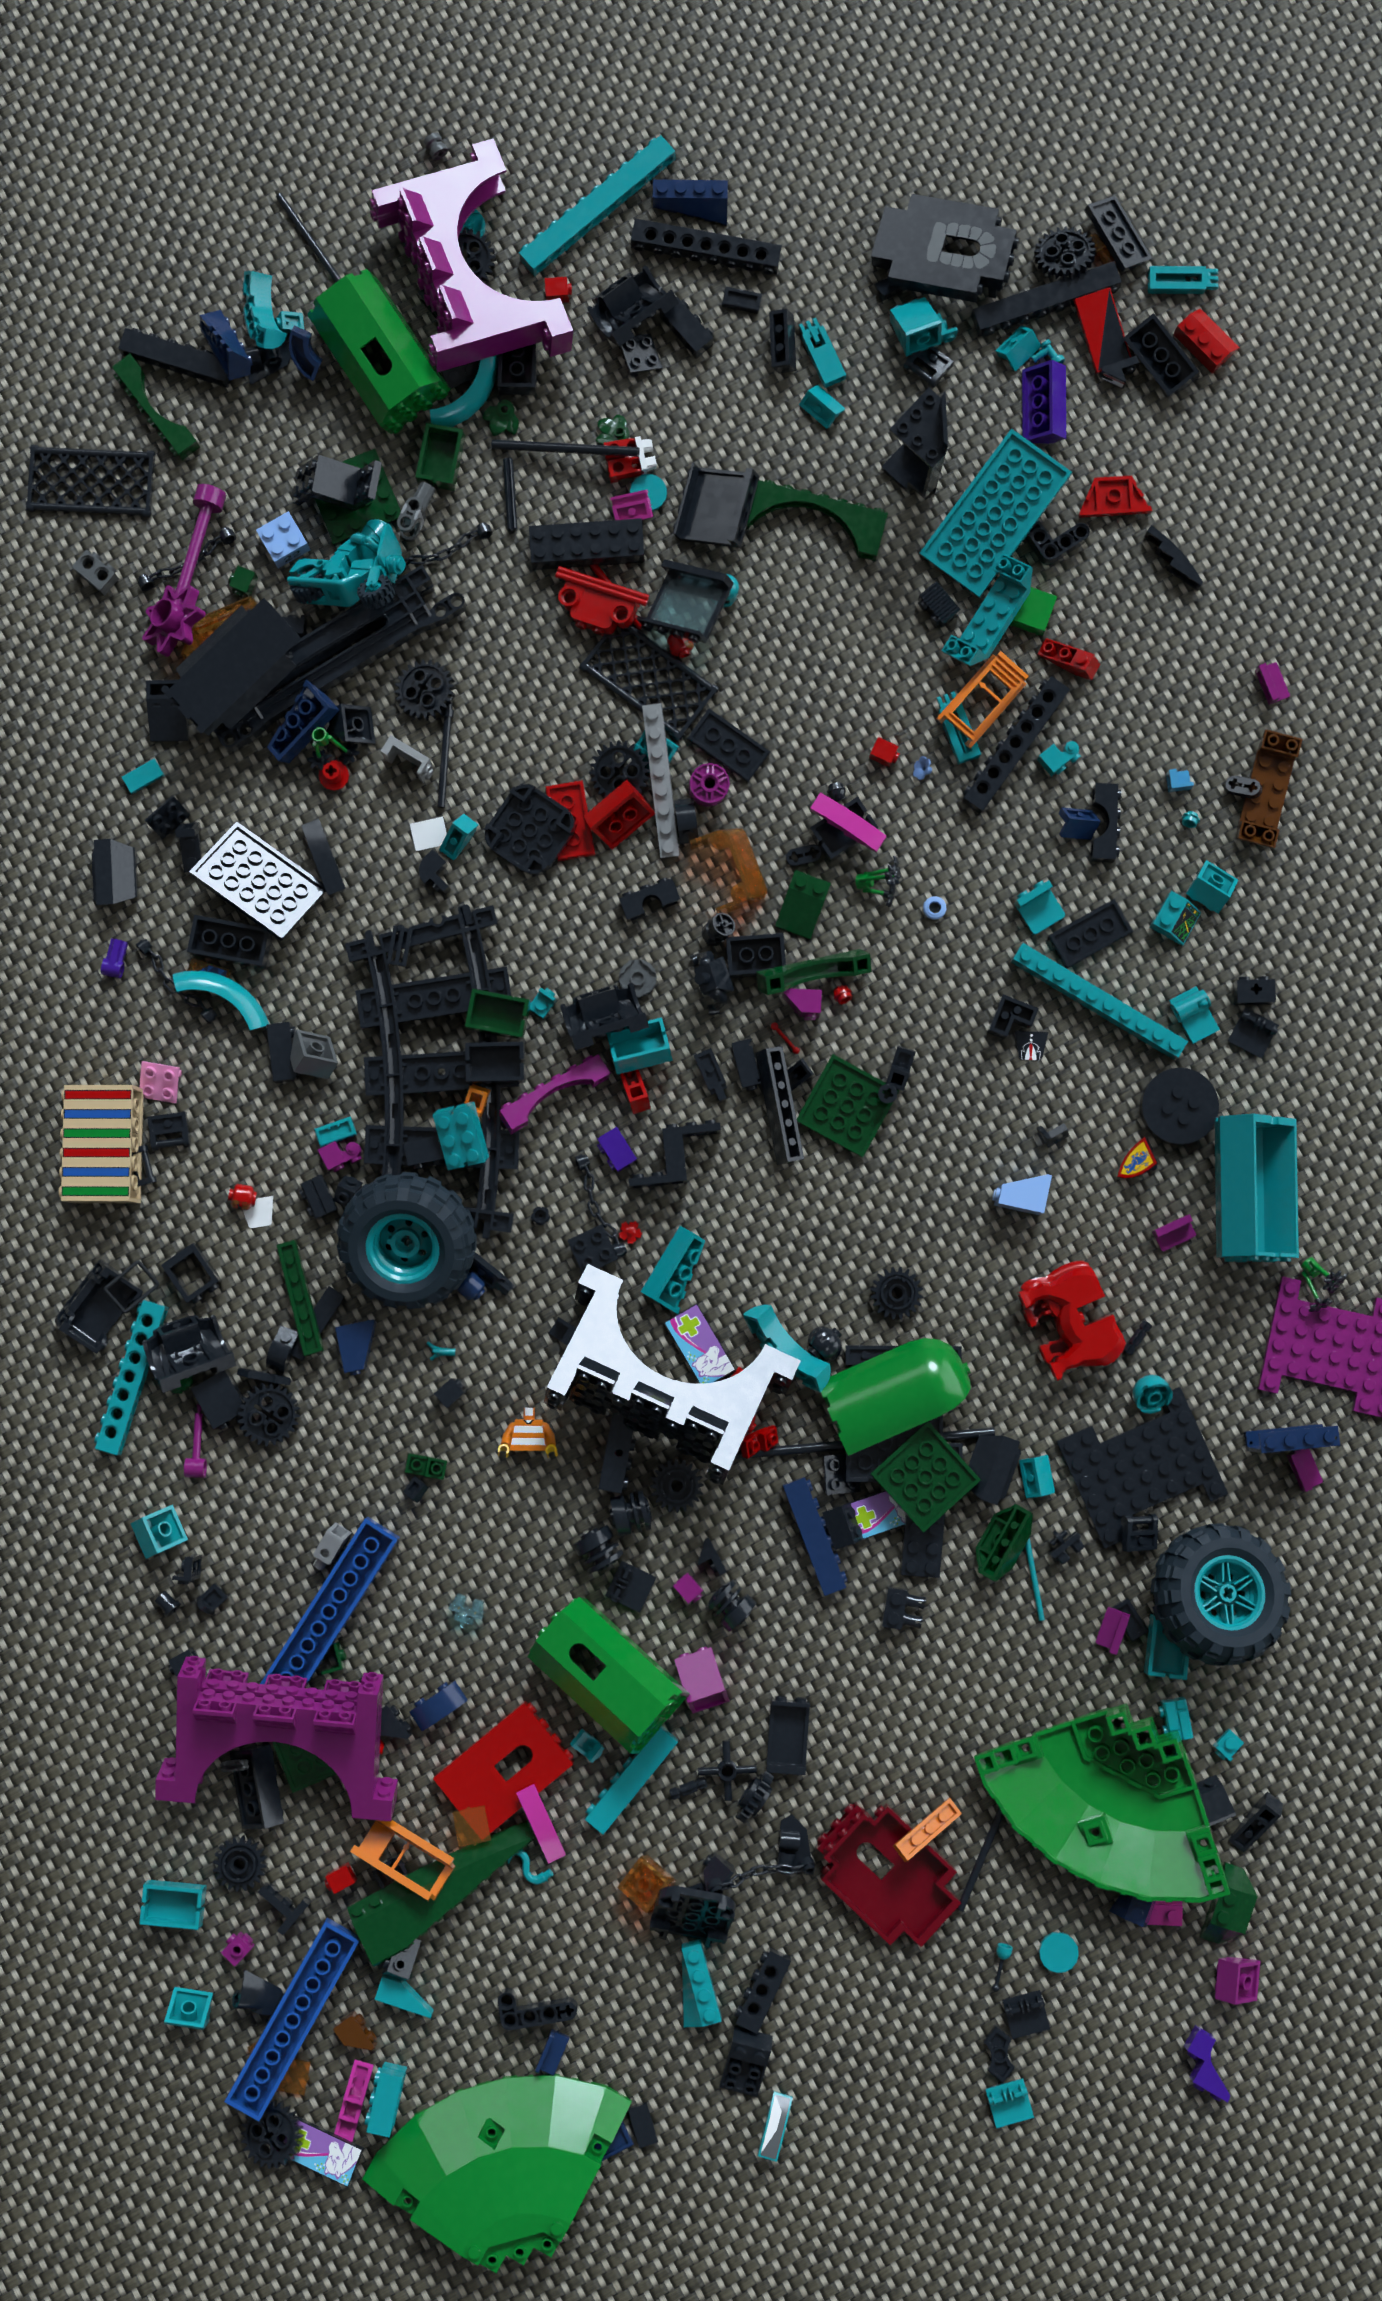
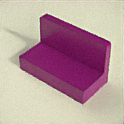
M1277 662L1266 665V663L1259 665L1255 673L1268 704L1270 705L1289 698L1290 693Z
M1190 1214L1152 1231L1161 1251L1168 1250L1196 1236L1191 1224L1193 1220Z
M1300 1449L1287 1454L1301 1491L1307 1492L1312 1490V1487L1323 1483L1310 1449Z
M1107 1607L1096 1644L1110 1648L1109 1652L1117 1655L1130 1614Z

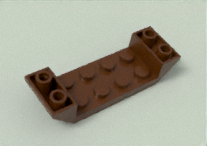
M1265 729L1250 775L1251 779H1255L1261 784L1262 793L1255 799L1244 798L1238 822L1237 839L1275 848L1279 829L1277 828L1294 761L1299 756L1303 739ZM1255 785L1253 788H1248L1251 793L1253 790H1257Z

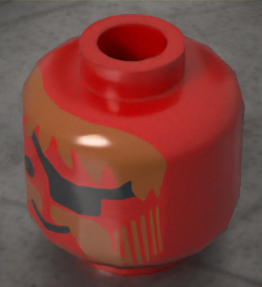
M673 635L667 638V644L673 656L685 658L690 655V651L694 648L693 642L686 638L678 639Z
M236 1184L234 1189L229 1190L228 1200L231 1201L233 1208L249 1210L255 1205L257 1192L254 1191L252 1186Z

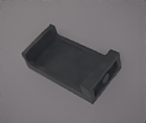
M775 1696V1699L771 1698L766 1772L806 1775L810 1701H806L807 1698L795 1697V1700H787L786 1696Z

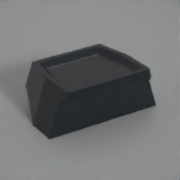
M112 839L94 840L92 875L93 898L96 905L115 904L138 896L137 854L135 847Z
M979 1435L968 1466L981 1479L971 1489L981 1500L998 1505L999 1499L1002 1500L1006 1497L1021 1455V1451L1018 1449L1019 1441L1006 1436Z

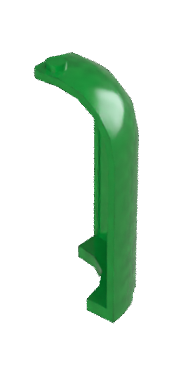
M922 1338L905 1343L830 1376L828 1384L821 1393L828 1406L827 1409L832 1421H837L835 1425L838 1435L849 1456L935 1419L957 1407L971 1390V1381L968 1376L971 1371L967 1362H962L952 1346L939 1339Z

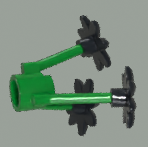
M317 726L312 732L314 740L312 745L315 747V751L312 752L314 757H310L307 760L313 762L311 768L318 766L320 770H323V764L330 763L328 760L332 755H325L324 749L320 752L319 746L327 749L328 743L340 748L343 754L338 759H344V765L349 760L354 763V756L360 754L356 750L358 744L356 743L352 746L348 742L347 747H344L334 739L337 735L329 727L326 730L325 726L323 728Z
M893 856L894 865L888 864V868L856 875L857 889H863V893L882 895L888 899L886 903L888 907L892 905L893 895L896 892L895 886L899 884V879L901 878L900 867L898 866L899 861L896 856ZM886 879L887 885L891 884L889 891H879L870 887L874 886V880Z
M1310 1257L1302 1263L1301 1268L1304 1271L1301 1275L1306 1279L1315 1298V1304L1311 1305V1309L1308 1311L1318 1312L1321 1308H1327V1305H1330L1333 1301L1329 1300V1298L1322 1301L1319 1298L1309 1276L1314 1278L1320 1273L1325 1276L1324 1282L1326 1284L1322 1289H1328L1332 1294L1340 1287V1284L1344 1283L1347 1274L1340 1276L1341 1270L1336 1274L1334 1272L1329 1274L1313 1257Z

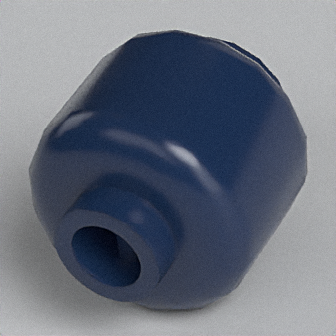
M471 1272L467 1274L457 1291L466 1300L473 1299L475 1301L485 1292V1283L476 1273Z

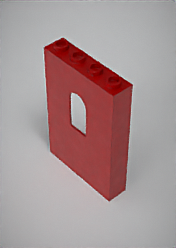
M524 1701L433 1777V1780L481 1840L522 1808L516 1794L517 1792L534 1784L538 1793H540L574 1764L572 1752L568 1748H563L560 1744L562 1742L560 1737L556 1733L552 1734L550 1732L548 1722L543 1717L541 1719L536 1714L537 1709L531 1702L527 1703ZM520 1745L528 1746L533 1753L532 1760L506 1781L494 1766Z

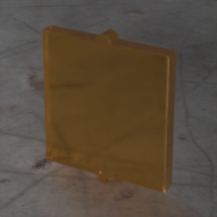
M485 1806L467 1807L465 1810L452 1812L459 1847L471 1844L476 1846L477 1843L491 1840Z
M294 2059L276 2091L305 2095L307 2081L310 2079L308 2075L311 2062Z

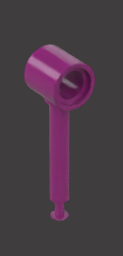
M197 1404L192 1458H186L184 1462V1476L188 1478H205L207 1473V1460L200 1458L203 1414H201V1406Z

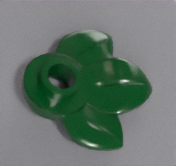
M502 400L497 406H490L484 412L483 419L490 421V431L493 436L500 435L505 429L513 435L517 433L519 420L514 414V405L508 400ZM503 406L508 407V411L506 413L502 412Z
M617 414L613 420L603 418L597 422L602 433L595 441L601 445L604 442L629 439L630 431L626 427L627 421L622 415Z

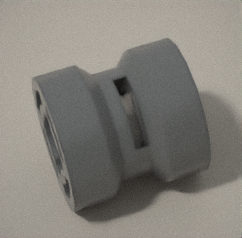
M432 133L424 139L423 143L426 149L430 150V156L433 160H439L448 153V148L446 144L442 143L439 133Z

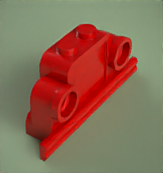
M561 566L558 567L555 575L556 578L566 581L564 587L559 591L558 599L564 608L570 611V615L576 623L575 626L584 630L586 628L592 629L594 633L599 635L612 634L617 626L620 628L629 627L634 620L637 609H639L640 605L646 607L650 595Z

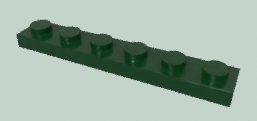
M292 1240L278 1244L277 1249L304 1356H310L323 1352L324 1348L297 1241Z

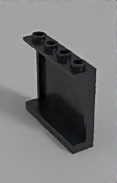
M692 462L687 474L686 487L683 489L682 502L678 507V517L673 526V534L680 541L741 548L760 476L753 468H746L745 472L700 468Z

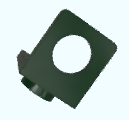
M339 1641L334 1643L339 1666L325 1669L321 1672V1675L346 1667L344 1662L346 1660V1653L344 1649H341Z

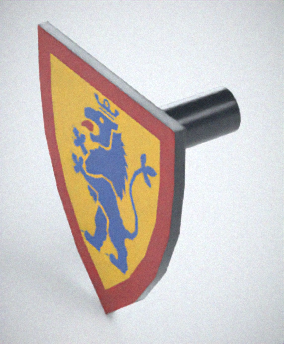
M1146 1137L1135 1144L1125 1156L1118 1172V1178H1136L1150 1170L1155 1171L1157 1169V1160Z

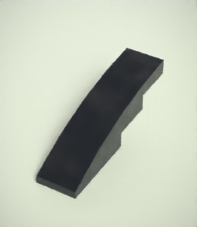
M1151 525L1144 537L1158 546L1155 554L1170 563L1167 571L1198 591L1203 581L1194 566L1169 538Z
M316 819L301 825L328 896L345 890V884L320 820Z

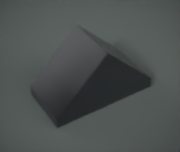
M803 1058L787 1070L791 1092L814 1075Z

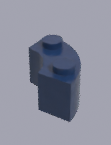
M294 325L289 338L290 355L297 369L305 377L314 381L323 359L312 348V333Z
M456 1681L449 1685L447 1682L443 1683L437 1688V1693L426 1700L421 1698L414 1703L415 1708L409 1711L421 1731L429 1728L468 1701Z

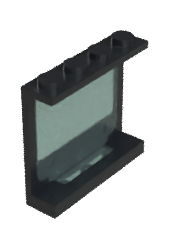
M664 559L661 566L667 572L663 584L647 618L637 616L636 619L646 631L651 632L654 630L662 635L670 634L678 639L686 638L693 643H706L734 583L725 573Z

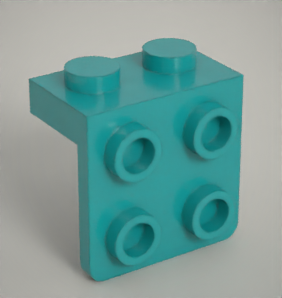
M1043 880L1038 882L1029 893L1027 890L1017 895L1018 899L1014 903L1033 934L1040 933L1065 917L1064 910L1051 891L1053 885L1049 880L1045 883Z

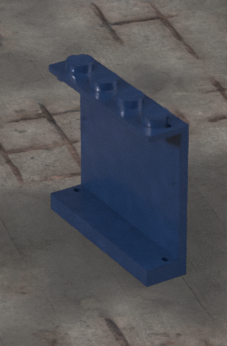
M1323 1424L1244 1431L1246 1451L1257 1453L1340 1446L1338 1426L1323 1427Z

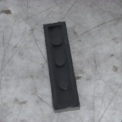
M328 1286L314 1308L320 1335L346 1297ZM298 1336L291 1354L304 1361L306 1356L303 1354Z

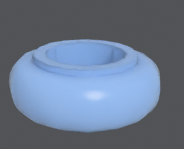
M937 896L928 898L923 905L924 914L932 920L942 918L947 910L944 900ZM937 903L940 906V911L932 913L929 909L930 904Z

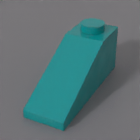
M386 1975L382 1976L375 2000L431 2019L434 2009L406 1981L402 1982Z

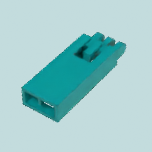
M1150 266L1148 269V294H1204L1205 290H1217L1219 288L1218 283H1216L1218 282V276L1211 275H1218V269H1206V266ZM1185 277H1198V280L1191 278L1190 282H1186Z
M815 317L812 319L813 327L809 320L805 322L806 330L802 323L798 327L802 334L803 344L825 389L845 380L846 373L824 326H820ZM814 338L815 344L821 343L822 346L814 348L811 339Z
M955 691L950 692L952 700L956 697ZM948 694L943 695L945 703L942 702L940 696L936 697L940 708L938 711L939 715L952 701L949 699ZM961 702L953 713L957 712L959 719L972 729ZM945 719L942 725L957 764L979 758L981 752L977 742L971 749L968 748L965 743L969 738Z

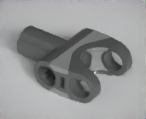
M420 483L414 497L407 499L398 517L397 525L402 538L406 541L415 540L425 523V511L436 491L428 483ZM414 530V534L411 537L404 535V532Z

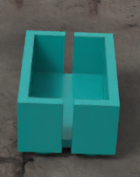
M662 1017L649 1020V1028L633 1033L630 1032L628 1027H624L625 1029L620 1032L611 1031L607 1033L617 1074L673 1061Z
M475 1102L460 1104L456 1108L451 1106L438 1109L433 1114L448 1170L465 1167L466 1164L470 1166L484 1163L489 1158Z
M1150 1614L1144 1673L1150 1676L1165 1677L1166 1675L1169 1678L1187 1680L1189 1657L1181 1653V1649L1176 1644L1170 1643L1162 1632L1164 1628L1161 1622L1156 1620L1155 1614Z
M147 1880L143 1884L142 1902L144 1904L141 1906L139 1924L199 1930L203 1925L205 1907L202 1906L205 1903L207 1885Z
M384 2062L382 2068H378L373 2083L377 2087H374L369 2101V2105H372V2107H369L364 2125L368 2126L367 2133L390 2138L398 2112L407 2071L406 2066Z

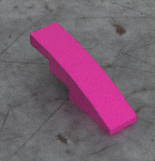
M822 793L818 795L810 807L812 812L826 819L827 823L843 831L844 835L876 853L887 837L863 818Z
M533 1784L517 1792L516 1794L548 1864L565 1856V1851L535 1785Z
M356 2059L352 2067L334 2134L351 2142L354 2139L374 2067L373 2064Z

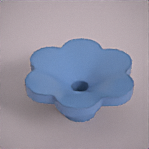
M921 756L919 761H916L914 764L913 775L919 780L924 779L926 775L932 772L930 767L931 761L925 756Z

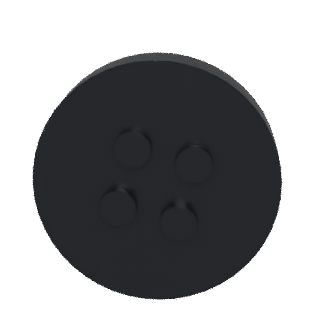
M1172 1068L1156 1075L1146 1085L1140 1099V1115L1146 1129L1158 1140L1171 1145H1186L1203 1138L1213 1128L1215 1124L1214 1119L1218 1117L1219 1113L1218 1096L1211 1082L1201 1073L1188 1068Z

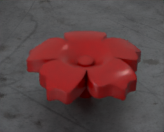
M625 1221L621 1224L622 1232L619 1233V1238L627 1239L628 1244H633L636 1241L635 1237L641 1238V1229H637L639 1223L634 1221L628 1224Z

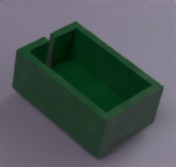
M426 423L415 476L418 485L421 482H425L432 487H435V484H437L439 489L455 491L465 441L463 429Z
M472 989L465 1027L468 1030L524 1040L527 1025L524 1019L528 1020L531 1002L529 999Z

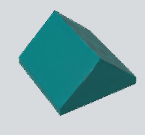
M174 1987L164 2024L204 2030L209 2023L213 1993Z

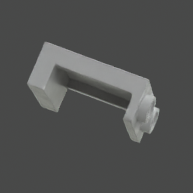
M391 735L381 749L384 759L391 764L398 754L418 766L419 769L416 773L419 780L423 783L426 779L429 780L434 772L430 758Z

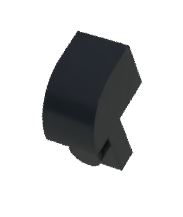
M693 798L674 800L680 844L699 842Z
M433 849L422 859L419 866V875L426 887L433 882L431 886L438 893L442 891L446 895L451 889L438 875L448 865Z
M897 1046L886 1084H891L896 1089L904 1091L916 1054L915 1050Z
M280 1326L267 1354V1368L285 1373L292 1357L291 1351L299 1336L297 1331Z

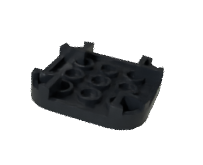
M521 784L509 791L510 794L489 824H486L484 828L486 844L494 852L529 875H541L551 868L572 838L576 822L566 807L550 798L535 786Z
M681 1886L665 1887L660 1889L651 1912L650 1931L659 1933V1938L666 1940L668 1933L705 1940L704 1947L712 1948V1943L721 1942L725 1944L732 1921L735 1920L736 1903L730 1897L719 1893Z

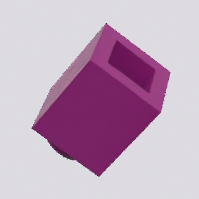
M686 1572L673 1584V1587L688 1604L691 1601L693 1603L697 1602L703 1596L701 1594L703 1588L689 1572Z

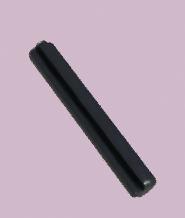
M504 458L503 471L507 529L509 532H515L518 530L513 459Z

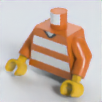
M523 1408V1419H515V1422L508 1425L498 1447V1456L501 1451H505L506 1458L509 1456V1447L510 1451H545L547 1458H549L550 1452H555V1456H558L555 1434L549 1424L544 1422L543 1419H535V1408Z

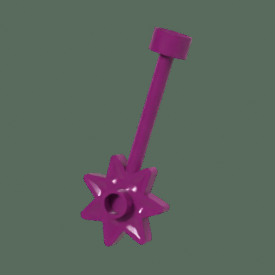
M198 484L193 504L200 511L177 588L174 589L169 585L166 586L163 598L154 606L146 609L151 625L142 636V640L150 645L157 644V652L165 657L170 656L178 641L187 645L193 643L192 627L206 615L205 611L195 606L199 591L190 584L211 513L222 512L227 496L223 490L209 484Z

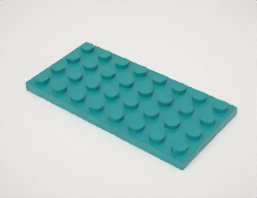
M1011 428L919 554L980 598L997 576L993 568L1002 554L1012 556L1065 485L1072 472Z

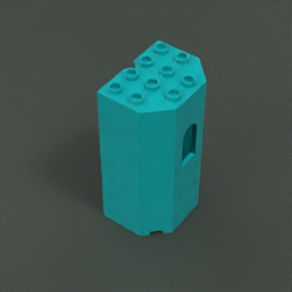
M1261 1114L1228 1115L1215 1118L1216 1258H1224V1262H1291V1258H1299L1296 1119Z

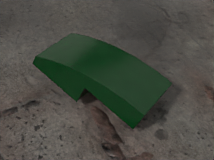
M407 1453L404 1472L444 1480L447 1460Z

